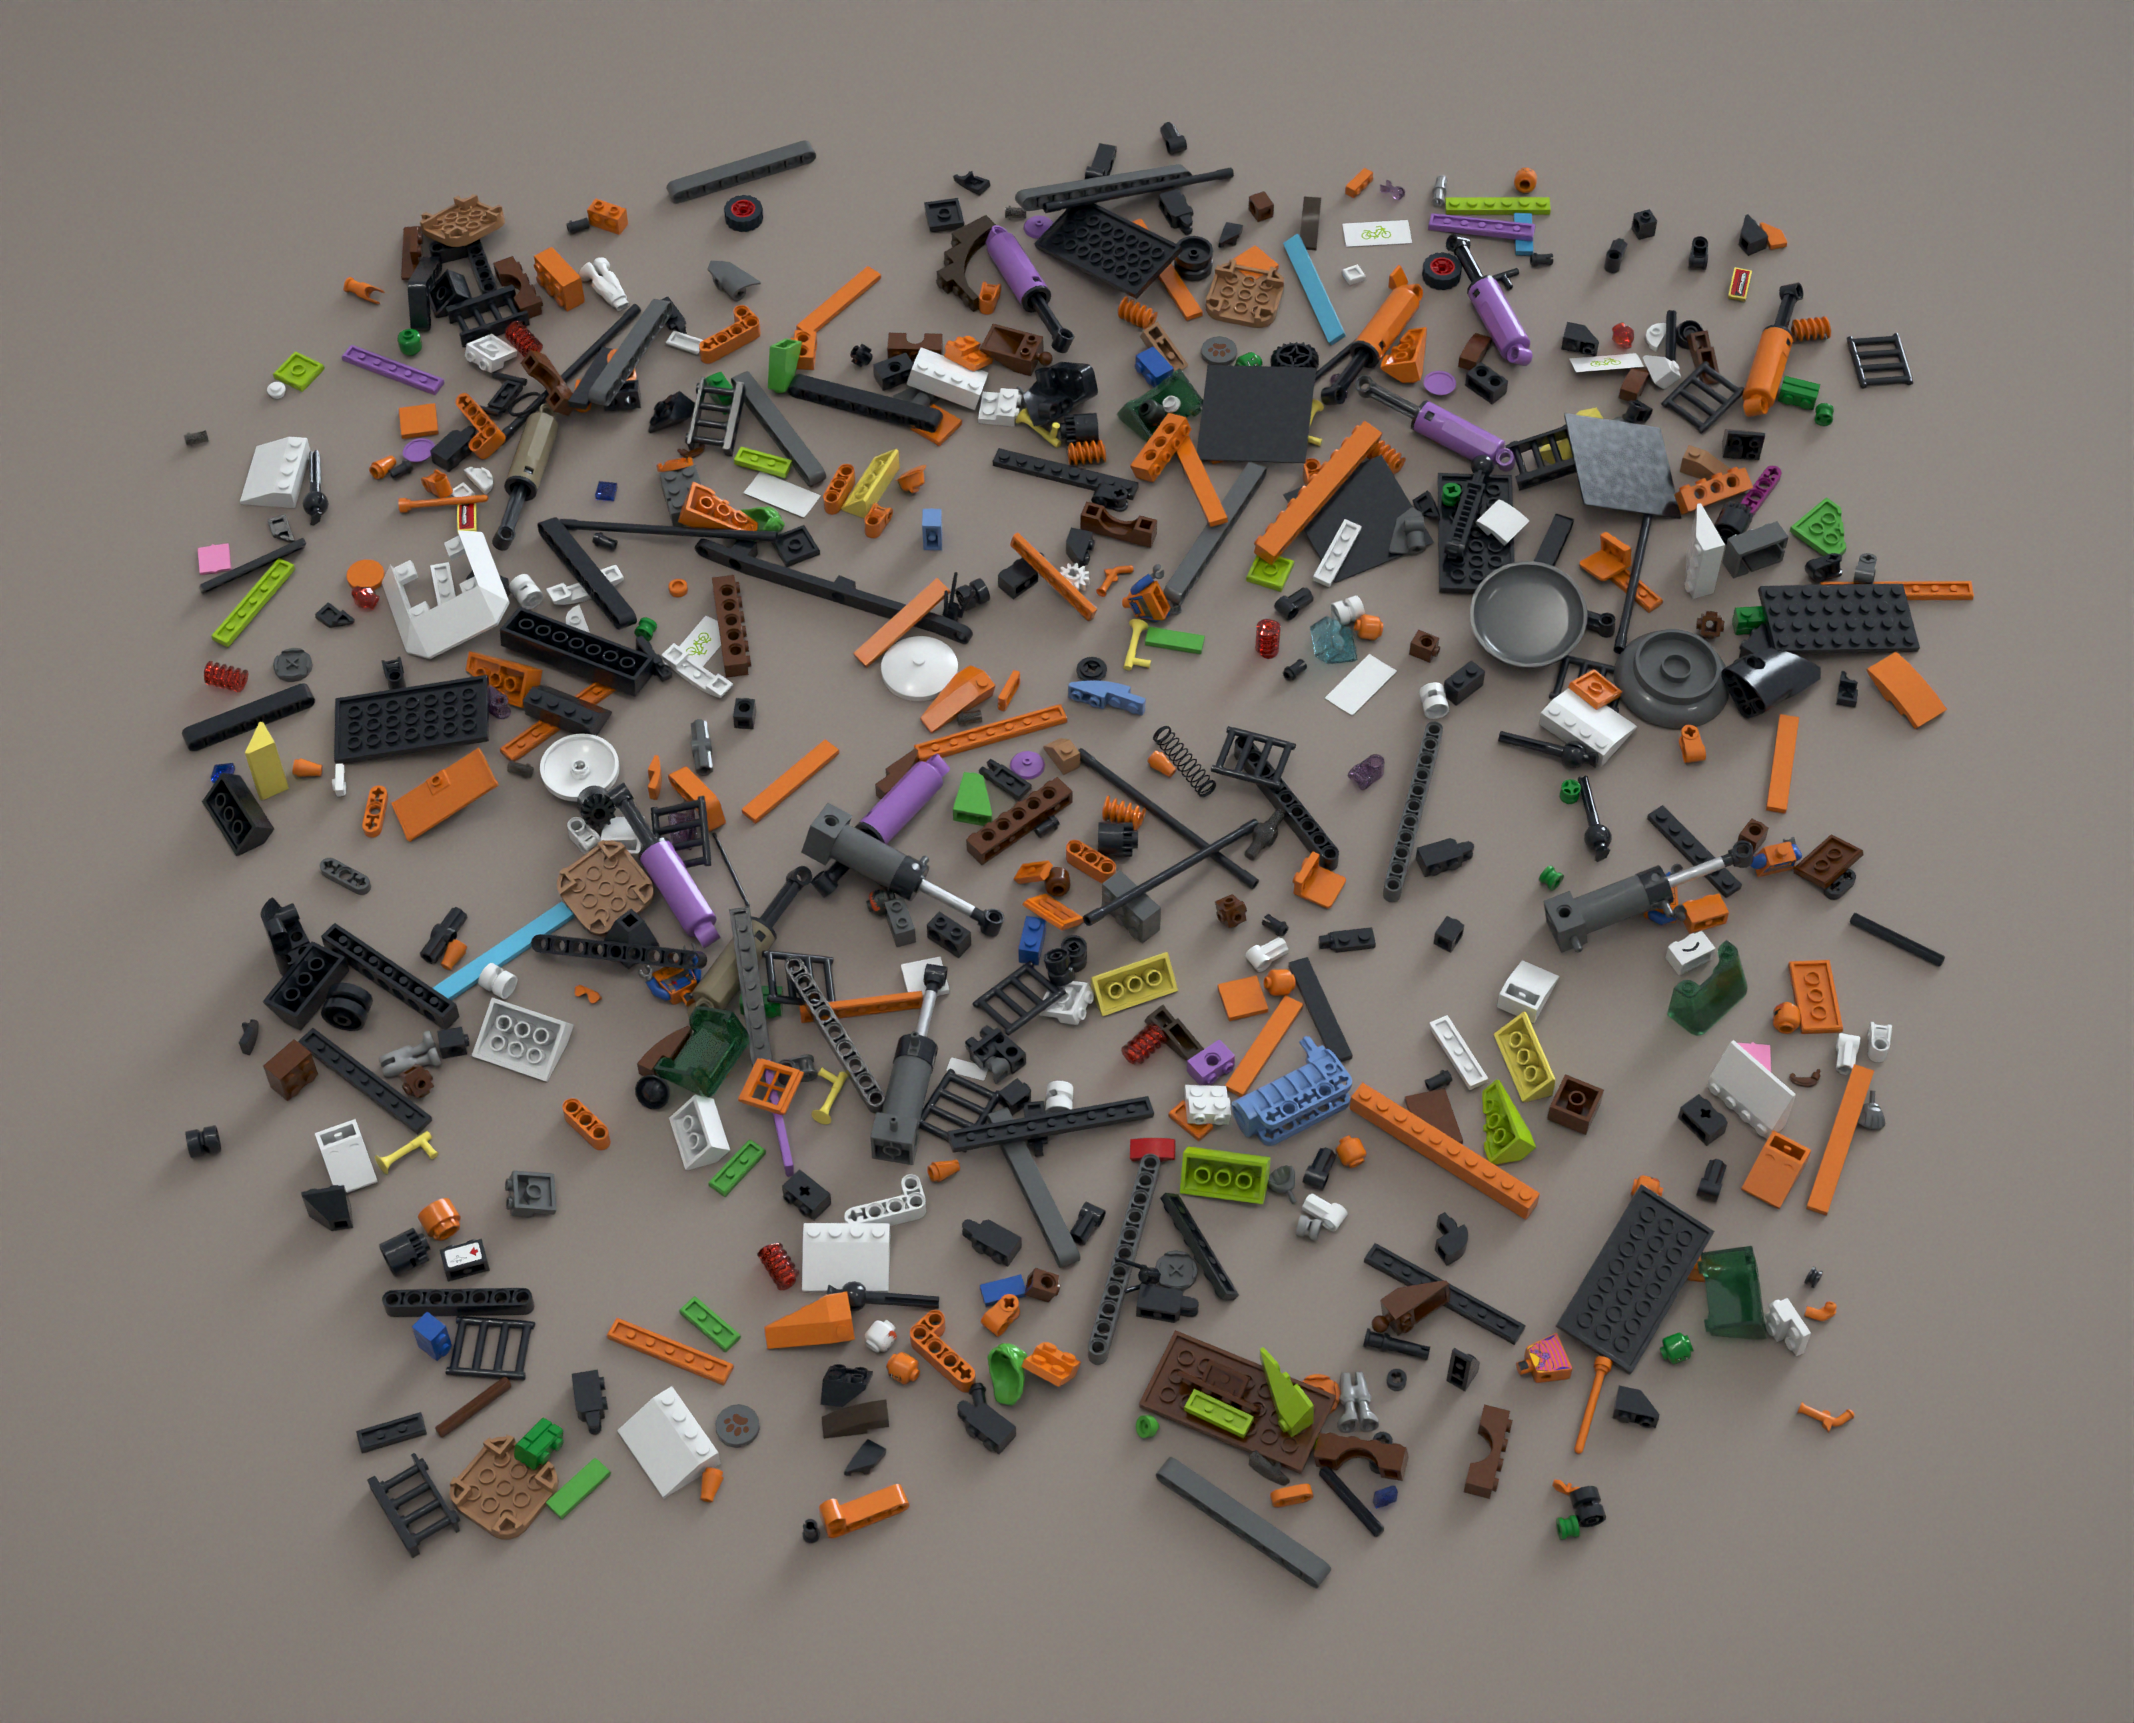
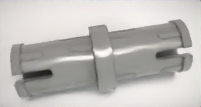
M1444 175L1436 178V186L1433 188L1434 197L1432 203L1438 207L1443 205L1444 196L1447 193L1446 185L1448 180Z

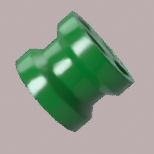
M1828 403L1817 405L1815 409V423L1820 426L1830 425L1833 422V406Z
M1456 483L1445 484L1442 490V502L1446 506H1456L1460 501L1461 487Z
M643 617L640 619L639 626L636 627L634 634L636 637L643 636L646 641H650L653 637V632L657 629V624L652 619Z
M1568 779L1562 783L1560 791L1562 802L1574 804L1578 801L1581 786L1577 781Z
M1550 865L1541 873L1539 881L1542 884H1547L1548 888L1553 891L1560 885L1564 875L1561 872L1557 873L1555 868Z
M1570 1515L1566 1519L1562 1517L1556 1518V1528L1560 1540H1565L1569 1536L1574 1538L1580 1536L1579 1524L1575 1515Z

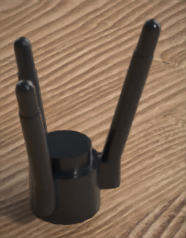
M954 572L949 603L948 591H944V610L942 614L944 617L957 621L958 617H963L965 609L976 592L975 590L971 591L961 609L959 604L953 602L958 576L957 572Z
M1117 1256L1114 1258L1118 1262L1140 1269L1138 1278L1141 1284H1157L1159 1282L1161 1273L1157 1268L1147 1267V1265ZM1141 1284L1127 1288L1124 1292L1129 1293L1139 1290Z

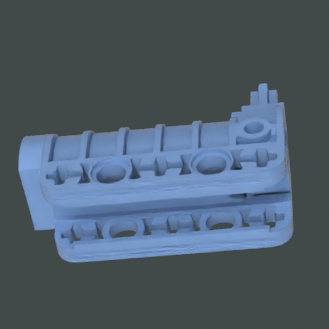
M1310 1036L1303 1037V1040L1299 1041V1043L1307 1053L1306 1065L1232 1102L1231 1107L1234 1118L1244 1135L1248 1138L1256 1134L1264 1145L1273 1146L1346 1109L1350 1103L1348 1091L1352 1087V1078L1331 1050L1325 1049L1323 1045L1317 1047ZM1338 1097H1339L1340 1099H1343V1098H1344V1102H1343V1103H1342L1341 1101H1338V1102H1336V1101H1337V1098H1338ZM1326 1105L1329 1110L1321 1112L1317 1108ZM1303 1115H1304L1305 1117H1308V1116H1309V1120H1308V1121H1306V1119H1302V1120H1301V1118H1302ZM1291 1123L1293 1128L1285 1130L1282 1126ZM1266 1133H1269L1270 1135L1274 1134L1273 1139H1271L1270 1137L1266 1138Z

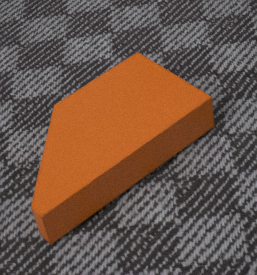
M1760 222V228L1768 235L1767 245L1770 250L1787 247L1788 242L1782 230Z

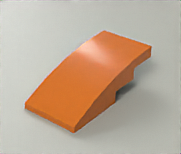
M1897 652L1866 669L1887 702L1891 700L1899 714H1905L1914 729L1947 710L1923 677Z

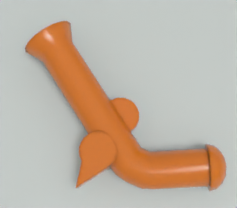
M1117 566L1113 569H1104L1106 579L1101 587L1096 590L1097 594L1105 597L1106 591L1112 582L1118 581L1117 574H1131L1134 571L1133 566Z
M1801 1402L1797 1412L1823 1422L1822 1427L1828 1433L1831 1426H1841L1854 1418V1412L1850 1409H1847L1839 1417L1834 1418L1830 1416L1831 1414L1828 1410L1820 1412L1806 1406L1803 1402Z

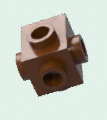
M1706 611V614L1701 613V618H1697L1696 629H1699V633L1703 635V638L1714 639L1715 636L1720 637V632L1724 631L1725 621L1722 620L1720 615H1717L1718 612ZM1712 621L1713 625L1711 627H1707L1706 622Z
M1233 894L1215 901L1217 918L1228 928L1236 927L1240 923L1247 921L1245 903L1237 899Z
M415 1064L399 1074L403 1082L402 1088L408 1096L423 1098L434 1087L431 1082L433 1077L421 1065Z

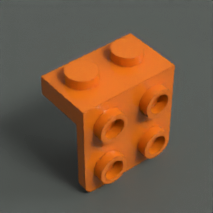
M1604 532L1600 535L1601 550L1579 562L1582 569L1598 580L1606 581L1632 566V552L1628 545L1608 532Z
M1312 851L1309 858L1306 857L1304 859L1300 873L1296 872L1292 881L1294 883V894L1329 909L1344 887L1346 878L1320 867V854Z

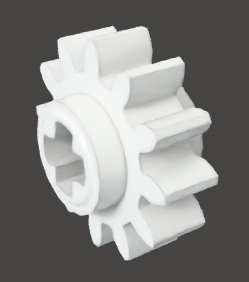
M1068 563L1066 569L1060 567V573L1078 591L1079 589L1086 590V585L1090 584L1089 571H1085V566L1078 568V563L1071 567Z

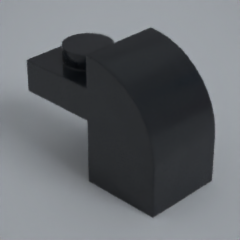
M1446 1212L1438 1215L1436 1226L1443 1236L1436 1240L1435 1251L1445 1265L1448 1266L1464 1255L1468 1241V1230L1465 1224L1457 1227L1455 1220L1452 1217L1449 1218Z

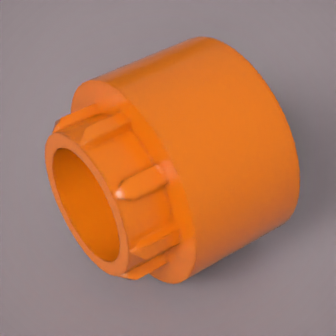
M449 1198L439 1199L429 1204L418 1215V1219L427 1235L434 1237L438 1241L453 1236L460 1228L459 1221L461 1217Z

